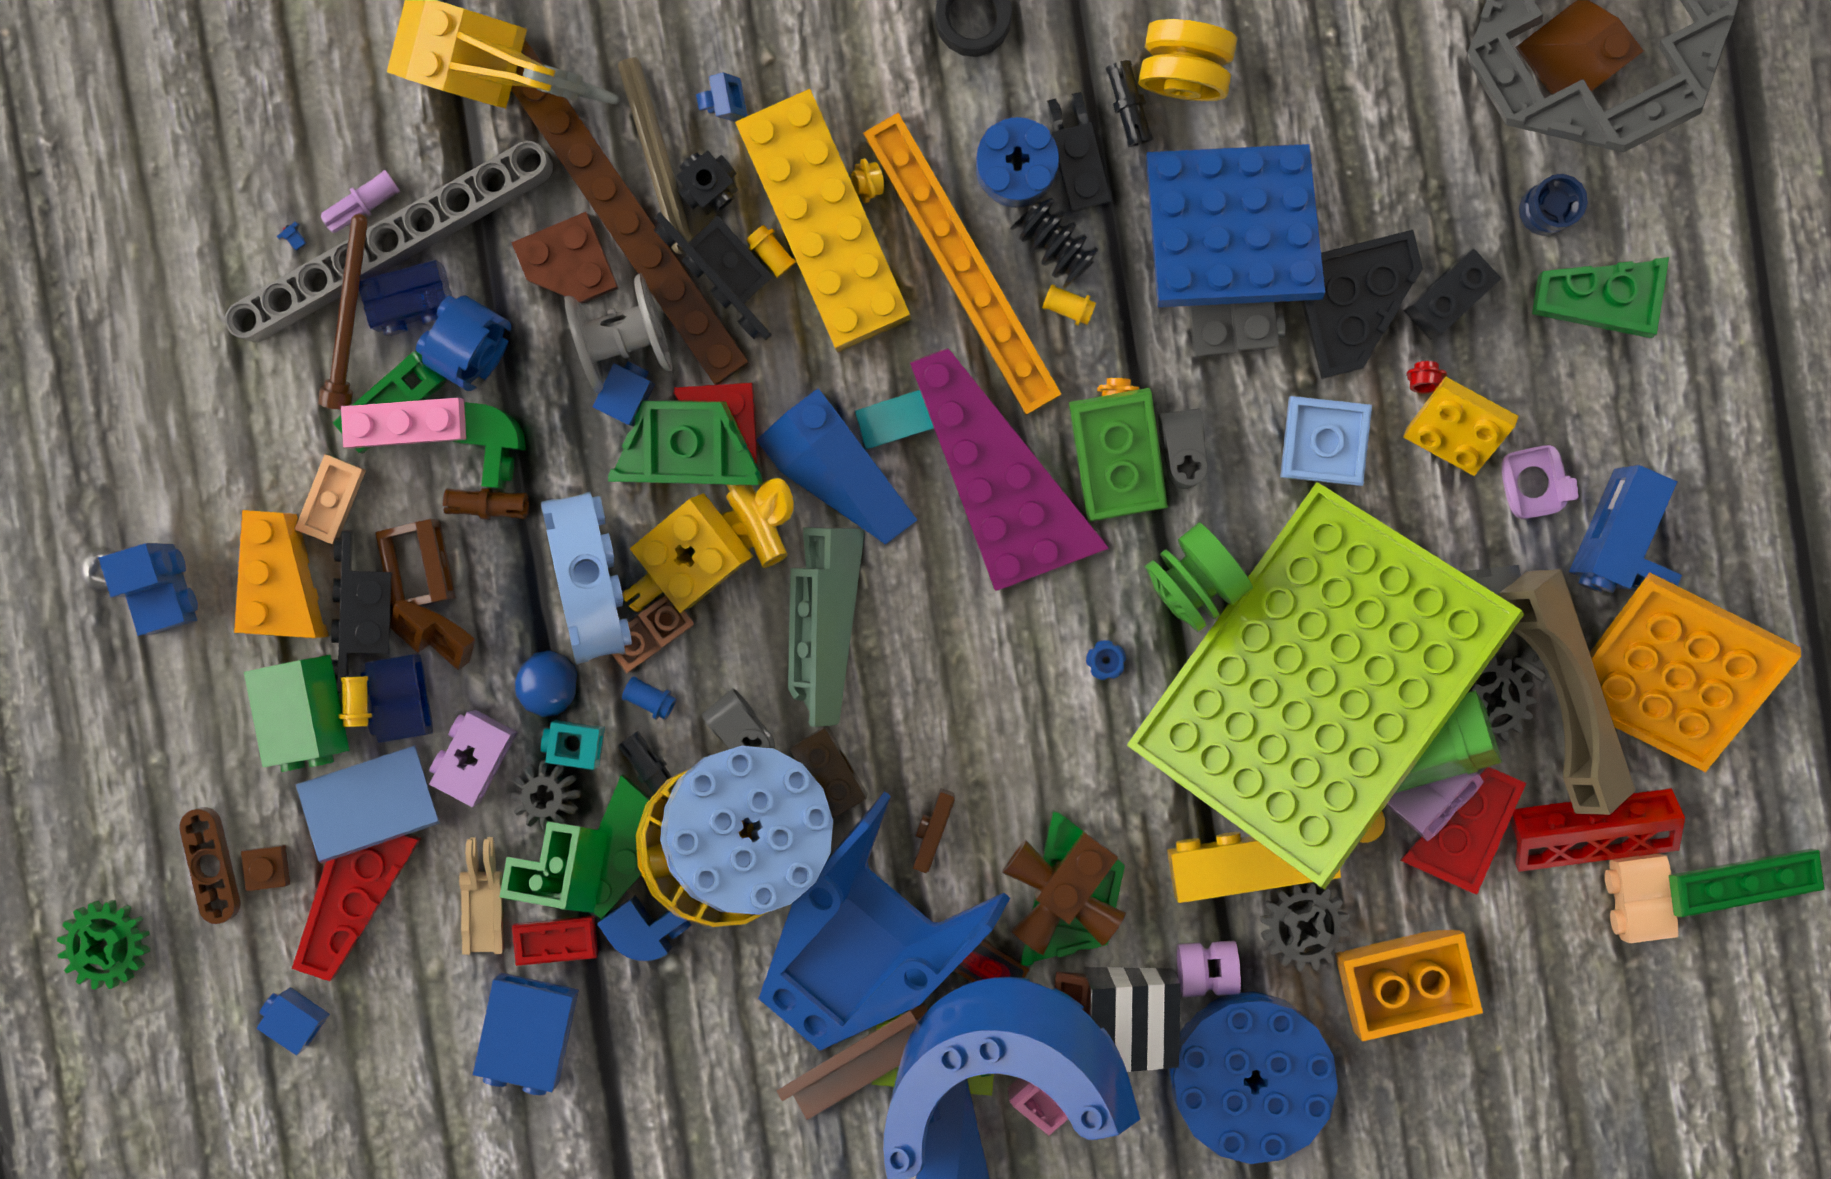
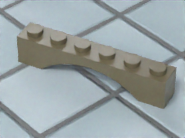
M1562 569L1527 571L1514 583L1500 592V596L1523 611L1524 616L1513 631L1525 639L1536 651L1548 670L1555 687L1564 727L1565 760L1563 780L1574 812L1576 814L1610 815L1636 790Z

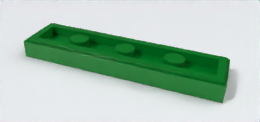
M1805 849L1669 875L1674 916L1678 917L1692 916L1825 890L1820 851L1817 849Z

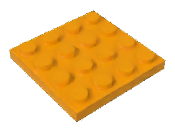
M1652 573L1647 575L1589 652L1614 727L1703 772L1710 768L1801 658V648Z

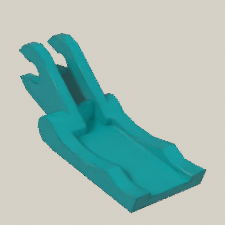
M920 390L854 411L865 450L934 429Z

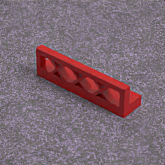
M1672 788L1633 793L1610 815L1576 814L1571 802L1517 808L1510 820L1517 839L1515 864L1518 872L1680 851L1685 816ZM1669 831V837L1649 839L1658 832ZM1629 837L1621 844H1609L1616 838ZM1588 842V844L1581 849H1569L1576 843ZM1548 848L1542 854L1528 856L1529 849Z

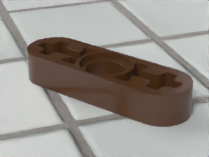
M200 807L188 811L180 821L179 830L199 913L207 922L221 924L235 917L241 906L222 821L218 813L208 807ZM198 815L201 821H208L209 829L203 831V836L201 831H194L192 828V824L198 822ZM204 840L205 843L214 840L215 846H209L197 851L196 845L204 843ZM205 854L214 855L220 862V870L214 877L205 875L200 868V861ZM221 880L224 881V885L216 888V890L215 887L206 890L205 885L214 884ZM217 894L220 900H227L228 907L222 910V915L219 909H212L211 902L217 899Z

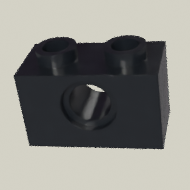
M1473 248L1458 258L1403 311L1431 340L1442 335L1502 278Z

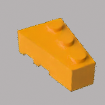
M242 510L234 633L304 638L329 637L327 627L323 624L320 613L317 589L313 586L308 567L310 562L302 532L295 530L298 522L297 514Z

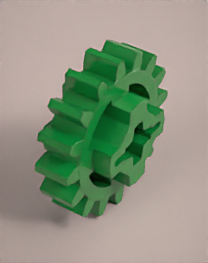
M98 900L89 903L87 909L85 907L73 911L75 919L63 922L62 926L69 933L57 937V942L66 945V950L57 955L60 959L68 958L70 964L64 969L65 973L75 970L79 973L76 980L77 984L80 985L91 979V989L96 990L102 987L104 983L108 989H112L120 985V980L125 983L133 979L134 973L132 970L137 971L145 966V963L139 956L150 952V947L142 945L141 939L146 938L150 933L145 930L139 931L137 927L143 920L142 916L133 919L129 917L131 906L127 905L117 910L116 900L105 902L103 907ZM104 919L110 920L117 925H108ZM105 939L108 945L102 949L100 944ZM91 964L100 965L103 970L95 968Z

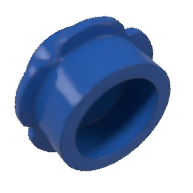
M1102 640L1097 642L1095 648L1090 649L1086 655V664L1091 667L1090 672L1097 679L1106 680L1108 677L1115 679L1124 671L1125 651L1121 646L1113 645L1112 641ZM1103 657H1109L1110 662L1104 664L1102 662Z

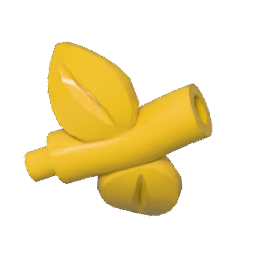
M773 478L765 481L757 493L752 485L726 484L730 491L726 495V499L733 510H729L721 515L748 549L754 547L762 567L773 566L786 558L788 553L776 526L782 525L789 520L794 510L793 496L788 484L783 479Z

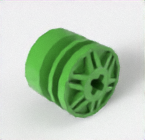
M1200 522L1178 539V543L1185 554L1182 560H1179L1166 549L1160 553L1163 561L1169 568L1167 572L1154 560L1144 566L1153 582L1154 590L1177 618L1188 623L1197 632L1207 626L1197 609L1201 607L1212 619L1219 616V612L1211 599L1217 594L1225 602L1233 605L1253 588L1247 575L1236 560Z

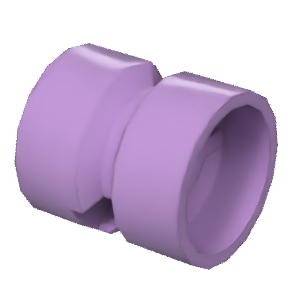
M1235 941L1212 942L1209 948H1204L1201 943L1177 945V973L1181 997L1205 996L1207 990H1213L1216 995L1240 993V963ZM1208 960H1215V978H1209Z

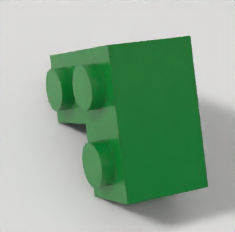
M547 821L540 862L507 857L499 897L560 909L594 913L609 832Z

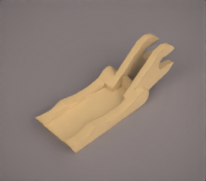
M471 837L466 841L465 851L468 872H461L459 876L462 911V955H470L471 952L502 954L504 950L503 898H500L499 895L503 876L501 871H496L493 837L484 839L483 861L486 872H479L476 837Z

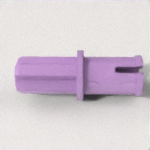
M383 170L382 173L358 189L350 188L351 194L322 212V221L332 233H337L351 223V218L355 214H367L369 217L372 215L370 212L372 209L401 191L387 171Z

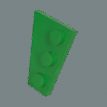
M624 774L619 778L598 830L609 832L594 914L600 919L609 912L641 875L637 865L636 832L645 805L651 798Z

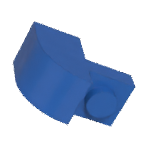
M636 895L597 923L609 942L619 953L637 961H651L667 955L672 946L665 935L669 934L674 939L692 926L689 920L677 917L670 911H667L654 921Z

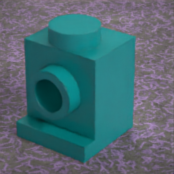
M559 720L551 722L550 728L544 729L541 740V752H546L545 763L591 770L598 768L601 761L605 726H593ZM569 736H576L580 740L578 750H571L567 746Z

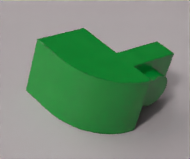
M464 402L466 440H456L453 442L485 447L481 486L505 489L506 481H511L514 473V458L509 457V449L521 451L526 449L523 431L517 421L503 410L486 404Z

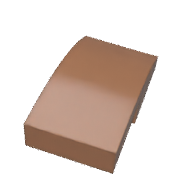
M665 595L628 622L632 644L624 646L625 654L612 655L624 672L628 674L691 628L694 623L685 611L679 613Z

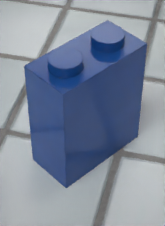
M500 973L492 982L473 1075L483 1077V1082L491 1086L504 1087L507 1086V1083L523 1086L522 1090L532 1095H546V1092L552 1093L560 1081L579 989L506 973Z

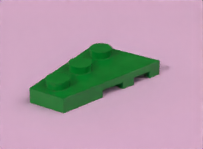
M1669 257L1655 258L1653 261L1633 263V261L1619 262L1616 265L1602 267L1583 266L1542 271L1538 275L1532 314L1652 339L1658 332Z

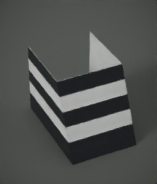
M1083 967L1091 987V1018L1100 1029L1104 1027L1124 1061L1127 1072L1179 1068L1180 982L1172 968Z

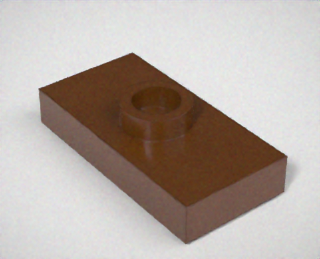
M940 788L931 816L922 815L915 837L922 840L913 862V869L923 873L929 872L955 802L953 792Z

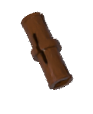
M446 488L443 496V506L446 507H444L443 511L445 514L476 515L484 520H490L491 516L526 519L529 512V501L525 500H528L529 496L527 493L493 492L492 488H482L481 491Z

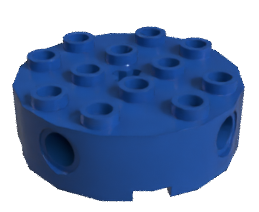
M1255 991L1223 995L1207 1004L1206 1008L1197 1012L1191 1021H1188L1180 1031L1179 1068H1169L1173 1099L1193 1136L1219 1156L1248 1164L1283 1160L1311 1144L1330 1119L1338 1090L1334 1056L1315 1024L1285 999ZM1257 1070L1260 1077L1255 1078L1254 1083H1247L1245 1078L1251 1077L1252 1071Z

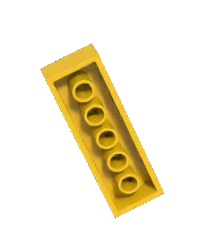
M807 89L736 121L735 123L836 351L840 352L911 320L908 308L811 89Z

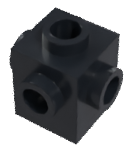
M708 150L702 155L696 152L680 165L679 168L682 171L676 177L683 186L678 190V193L692 210L700 206L706 215L710 214L713 210L719 212L735 198L733 194L738 191V188L731 178L737 173L722 155L715 159ZM711 173L712 181L710 184L703 186L698 183L706 174Z

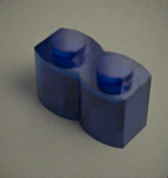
M412 654L365 662V671L361 672V676H368L367 695L370 696L372 711L368 712L372 713V717L368 718V729L372 736L376 735L378 743L433 734L432 714L427 696L426 678L421 655Z

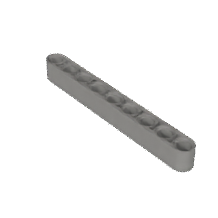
M533 141L518 143L367 228L359 286L544 183L553 172L551 157L539 144ZM539 154L541 157L539 167L535 171L525 172L523 170L524 159L528 155ZM495 174H504L505 184L503 188L497 192H489V179ZM462 193L468 194L470 198L468 207L464 211L454 212L452 206L455 197ZM432 213L434 217L432 228L426 232H419L417 227L419 218L423 214ZM397 233L399 238L397 247L393 251L384 252L382 247L384 238L388 234ZM348 240L234 303L225 315V324L230 333L251 342H259L340 298ZM325 272L327 285L322 291L315 292L312 286L313 279L317 274ZM289 292L292 297V304L286 311L280 312L277 306L278 299L283 293ZM254 312L256 325L251 331L245 332L242 326L243 319L248 313Z

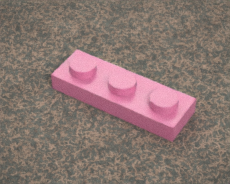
M462 398L341 406L344 448L466 440L464 399Z

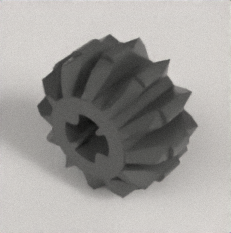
M545 760L540 762L539 772L532 764L526 766L524 770L527 778L517 776L513 780L514 784L523 791H516L510 794L511 800H522L523 805L514 810L516 816L528 811L530 814L526 820V825L529 827L533 826L540 817L542 830H546L547 821L552 822V819L555 823L565 824L567 820L564 812L574 814L578 809L568 799H576L581 796L580 790L568 789V785L577 780L576 776L573 774L563 779L561 776L565 770L564 765H557L551 773L550 763H545ZM544 786L549 787L547 792L552 790L554 798L548 801L547 804L542 803L544 798L539 800L537 792L543 789Z

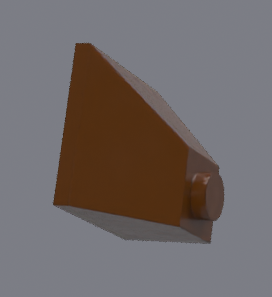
M1576 0L1515 47L1551 95L1584 79L1588 88L1592 91L1644 51L1618 17L1590 0Z

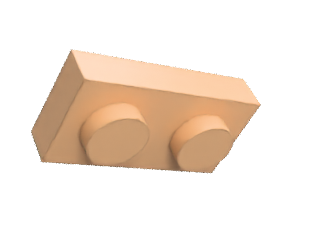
M324 454L295 530L334 545L335 538H339L366 470L331 455Z

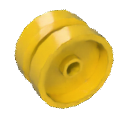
M1179 19L1153 21L1148 25L1144 47L1153 56L1143 59L1138 84L1150 92L1171 98L1192 101H1218L1225 99L1228 95L1231 74L1223 65L1233 61L1237 37L1233 32L1222 27L1203 22Z

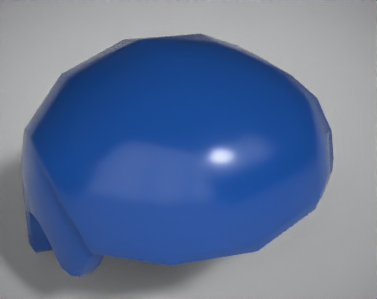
M550 650L534 653L522 664L515 680L517 699L528 712L542 717L560 714L572 703L575 697L576 668L565 655Z

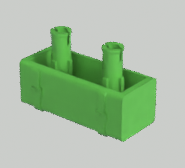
M1476 690L1466 694L1395 793L1464 773L1472 774L1478 772V769L1502 763L1486 707Z

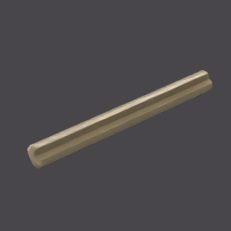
M637 57L624 59L618 63V68L661 212L684 239L689 242L693 239L680 194L678 193V187L641 63ZM676 243L672 246L676 254L685 253Z

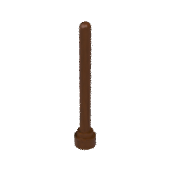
M360 213L355 214L351 218L330 379H326L325 385L320 386L318 399L319 405L341 410V406H351L353 391L349 389L350 383L346 379L368 226L366 216Z

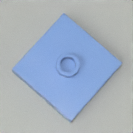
M1290 396L1280 478L1363 486L1372 405Z

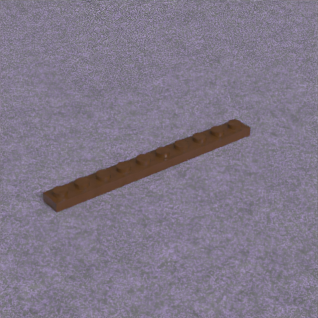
M524 39L521 53L543 65L527 40ZM517 66L515 74L523 76L524 67ZM512 85L511 90L634 269L638 274L642 273L650 292L714 385L720 384L749 364L672 250L653 230L655 228L654 224L567 98L550 94L537 88Z

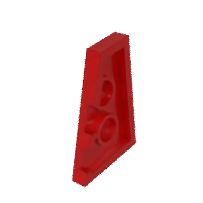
M1485 767L1479 774L1483 780L1482 785L1454 813L1447 824L1429 841H1426L1421 836L1400 861L1471 893L1478 894L1527 784L1491 767Z

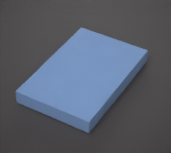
M415 746L296 784L316 855L320 863L440 824Z

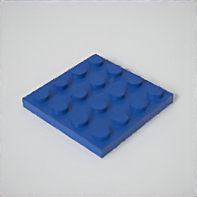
M1310 144L1147 152L1146 170L1158 307L1323 300L1325 286Z

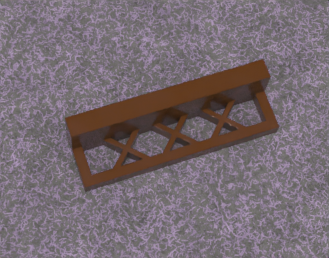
M922 1003L776 1090L780 1099L784 1101L793 1095L806 1120L898 1067L909 1036L928 1010L925 1004Z

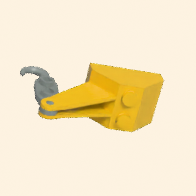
M405 0L387 68L388 73L505 109L512 85L537 88L538 90L577 101L578 97L610 104H617L620 101L616 94L582 81L583 76L544 64L541 65L522 54L521 51L527 32L526 28L438 0ZM517 66L524 67L523 76L515 74Z

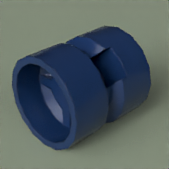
M1566 174L1552 175L1530 188L1522 197L1519 206L1520 218L1524 226L1532 233L1541 236L1554 235L1578 222L1585 214L1588 204L1587 192L1582 183L1573 176Z

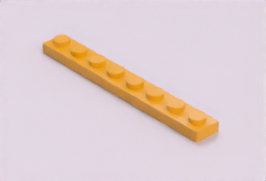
M896 113L863 132V136L1024 414L1028 415L1061 396L1060 390L900 114Z

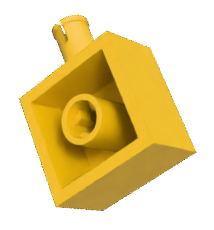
M702 493L688 499L629 548L646 569L647 574L629 589L623 591L622 595L625 602H628L631 598L634 599L640 594V597L631 603L629 607L635 612H641L647 604L664 592L679 613L698 603L754 556L708 497ZM689 547H692L696 552L693 554L692 558L688 553L690 550Z

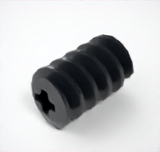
M1049 198L1036 203L1010 229L1014 230L1024 226L1019 239L1025 242L1035 238L1030 251L1032 254L1043 250L1046 251L1041 264L1047 266L1056 262L1057 265L1052 276L1058 278L1067 274L1068 277L1063 285V288L1066 289L1094 263L1093 259L1098 248L1094 246L1087 250L1082 249L1087 236L1083 234L1072 238L1071 235L1076 224L1072 222L1061 226L1060 223L1065 212L1060 210L1050 214L1049 211L1054 203V199Z

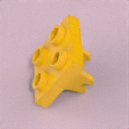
M1445 377L1407 426L1403 438L1475 476L1514 429L1519 416Z

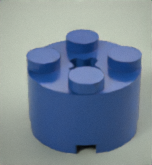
M1008 118L992 125L985 132L977 149L976 176L980 186L988 196L1000 205L1011 208L1032 205L1047 193L1054 182L1059 164L1056 142L1046 126L1028 118ZM1014 155L1020 156L1021 161L1026 162L1023 163L1020 171H1015L1012 163H1006L1010 162Z
M449 295L439 305L437 310L438 319L432 329L423 333L418 340L416 352L422 355V361L426 367L464 390L472 391L477 388L472 382L478 376L486 380L501 360L508 344V340L502 337L504 328L511 331V323L469 296L463 295L456 299Z

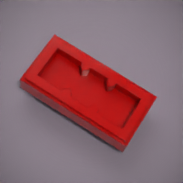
M594 916L514 923L512 925L516 966L598 957Z

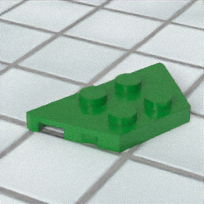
M642 401L635 416V426L628 432L622 444L624 449L615 468H612L608 475V482L763 484L760 471L726 401Z
M1052 810L1043 852V859L1051 867L1057 861L1062 862L1084 832L1059 811ZM1117 859L1091 897L1116 908L1125 868L1123 862ZM1035 895L1031 911L1040 904L1036 901ZM1076 917L1070 925L1060 919L1045 954L1042 955L1024 943L1020 964L1028 966L1040 960L1056 956L1059 958L1074 954L1079 950H1090L1102 946Z

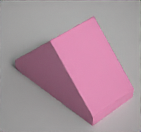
M1018 1078L1008 1087L1009 1101L1012 1106L1048 1136L1068 1120L1058 1104L1048 1094L1030 1082Z

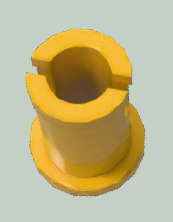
M762 225L746 239L750 245L748 249L750 252L755 251L772 270L775 277L778 278L792 267L796 261L794 258L792 259L773 236L775 230L773 228L768 230L765 225Z
M1051 284L1042 308L1075 320V325L1077 326L1080 323L1088 326L1097 303L1091 301V296L1086 295L1084 298Z
M368 676L341 677L343 714L338 715L339 719H343V727L368 726V718L372 717V713H368Z

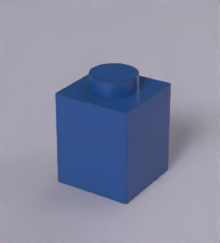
M627 361L624 368L613 363L603 384V389L599 392L592 407L634 427L635 416L642 401L649 399L655 386L653 382L646 379L649 371Z
M290 987L279 995L273 993L259 1011L264 1017L256 1029L297 1056L310 1045L330 1014Z

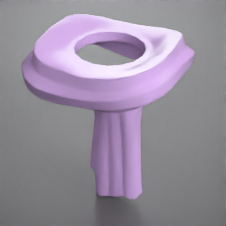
M1538 446L1512 452L1502 460V477L1506 498L1511 511L1520 519H1530L1559 512L1566 506L1567 501L1575 500L1579 497L1577 480L1570 478V476H1565L1561 455L1553 446ZM1527 467H1538L1548 477V488L1538 498L1524 496L1518 488L1517 479L1519 474Z

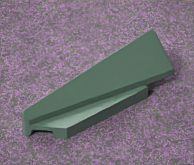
M803 527L806 568H790L788 690L795 700L804 701L810 711L808 721L810 726L837 725L840 721L864 530L859 528Z

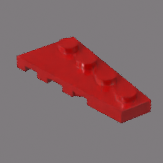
M407 834L325 863L291 969L327 981L335 978L421 838Z

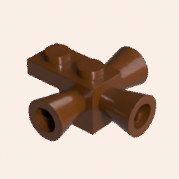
M1083 832L1062 862L1057 861L1051 867L1025 839L1010 857L1002 873L1036 888L1034 895L1036 901L1040 904L1014 926L1011 932L1030 948L1044 955L1060 919L1070 925L1076 917L1101 946L1105 945L1121 925L1126 912L1091 897V895L1117 861L1118 856L1086 832Z

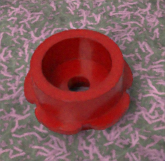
M1420 361L1414 364L1413 369L1407 371L1406 376L1410 381L1411 391L1427 394L1433 393L1442 380L1447 377V372L1443 369L1439 370L1437 362Z

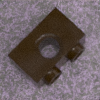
M824 726L791 746L790 750L795 759L807 768L824 789L832 818L867 799V791L829 726Z

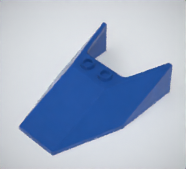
M885 791L828 857L816 883L792 903L758 998L819 1051L921 1005L994 929L1010 900L1006 893H1002L944 921L933 922L871 871L868 866V859L891 798Z

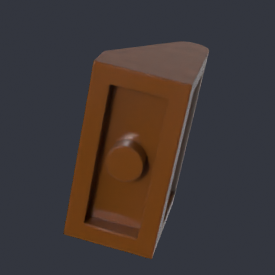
M427 519L375 532L383 572H392L391 611H393L394 604L400 600L421 606L456 599L440 520ZM417 533L430 594L405 600L393 537Z

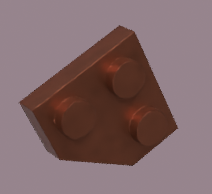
M587 212L511 242L526 280L563 296H573L581 304L619 289Z

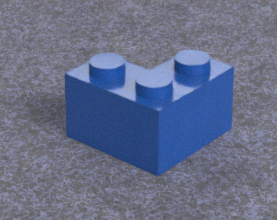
M144 543L98 558L110 597H126L137 636L153 635L198 621L195 611L198 610V602L193 590L187 588L183 575L186 571L185 560L182 553L175 549L174 544Z

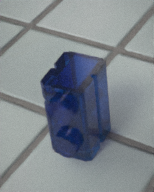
M437 260L360 280L359 292L364 304L368 325L372 330L377 332L383 331L384 336L404 333L408 331L407 324L421 320L424 326L433 325L438 319L437 310L439 305L447 296H452L445 267Z

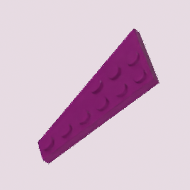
M949 348L909 362L995 591L1109 549Z

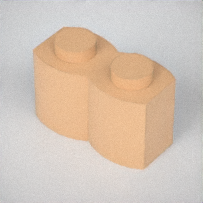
M1658 853L1610 860V869L1605 870L1606 888L1609 894H1614L1615 910L1610 912L1611 926L1613 932L1616 935L1619 934L1620 939L1627 943L1678 937L1677 916H1674L1669 883L1671 870L1666 855Z

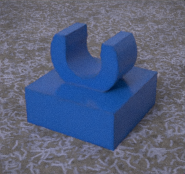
M724 72L709 76L711 90L696 94L699 111L708 110L710 114L716 113V117L733 122L747 117L741 78Z

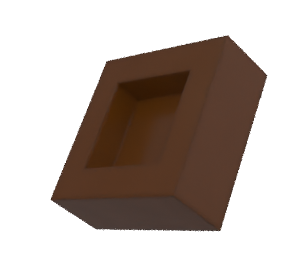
M286 844L241 851L246 891L290 885Z

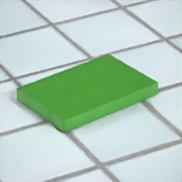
M1150 388L1068 402L1087 521L1091 522L1168 508Z

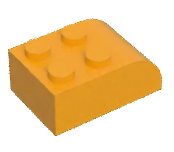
M1436 930L1335 953L1353 1032L1362 1042L1483 1013L1465 934L1462 931Z

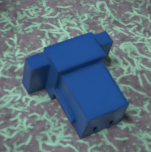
M295 221L291 225H286L283 231L276 237L279 240L284 238L298 251L306 244V241L297 230L300 224Z

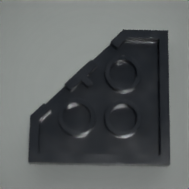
M1413 229L1321 252L1325 295L1323 300H1302L1321 379L1361 370L1365 367L1372 355V351L1383 333L1386 332L1401 307L1402 301L1423 270Z

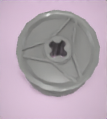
M642 273L636 275L634 279L639 306L620 312L612 308L608 310L607 316L587 322L578 301L573 296L564 297L572 337L585 374L596 394L603 389L604 384L600 360L620 354L623 359L630 357V351L652 345L661 367L666 371H672V361L664 330L651 292ZM623 320L618 325L606 327L607 324Z

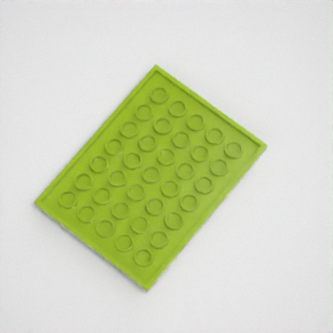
M1316 482L1248 576L1253 588L1233 605H1227L1130 739L1127 746L1325 890L1524 616V613L1510 602Z

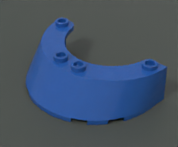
M1017 977L982 979L948 993L927 1010L909 1036L902 1054L884 1130L883 1151L887 1179H910L922 1171L926 1161L925 1144L929 1123L941 1119L938 1103L955 1085L977 1075L1005 1074L1018 1077L1037 1086L1058 1104L1071 1122L1074 1130L1083 1138L1098 1140L1120 1135L1141 1118L1124 1061L1115 1043L1104 1027L1100 1029L1095 1021L1083 1011L1084 1006L1056 988L1052 990L1040 984L1030 982V979Z

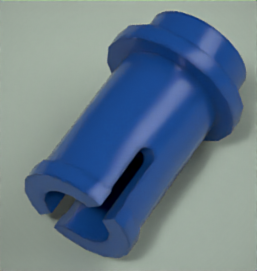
M635 676L631 677L622 694L623 700H627L652 713V718L655 720L659 717L666 720L677 700L671 696L670 690L667 689L663 692Z

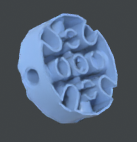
M586 492L569 498L542 501L541 506L576 664L589 662V660L603 655L625 654L624 646L631 645L632 640L627 618L621 620L618 618L617 607L623 606V595L618 575L610 576L608 568L614 567V554L609 533L600 535L598 525L605 524L600 496L592 497L591 492Z
M739 746L704 757L677 780L664 807L660 842L670 873L690 897L720 912L761 915L791 905L816 883L831 853L833 818L824 789L802 763L773 748ZM742 820L746 824H753L755 830L751 832L752 839L739 836V831L744 828Z

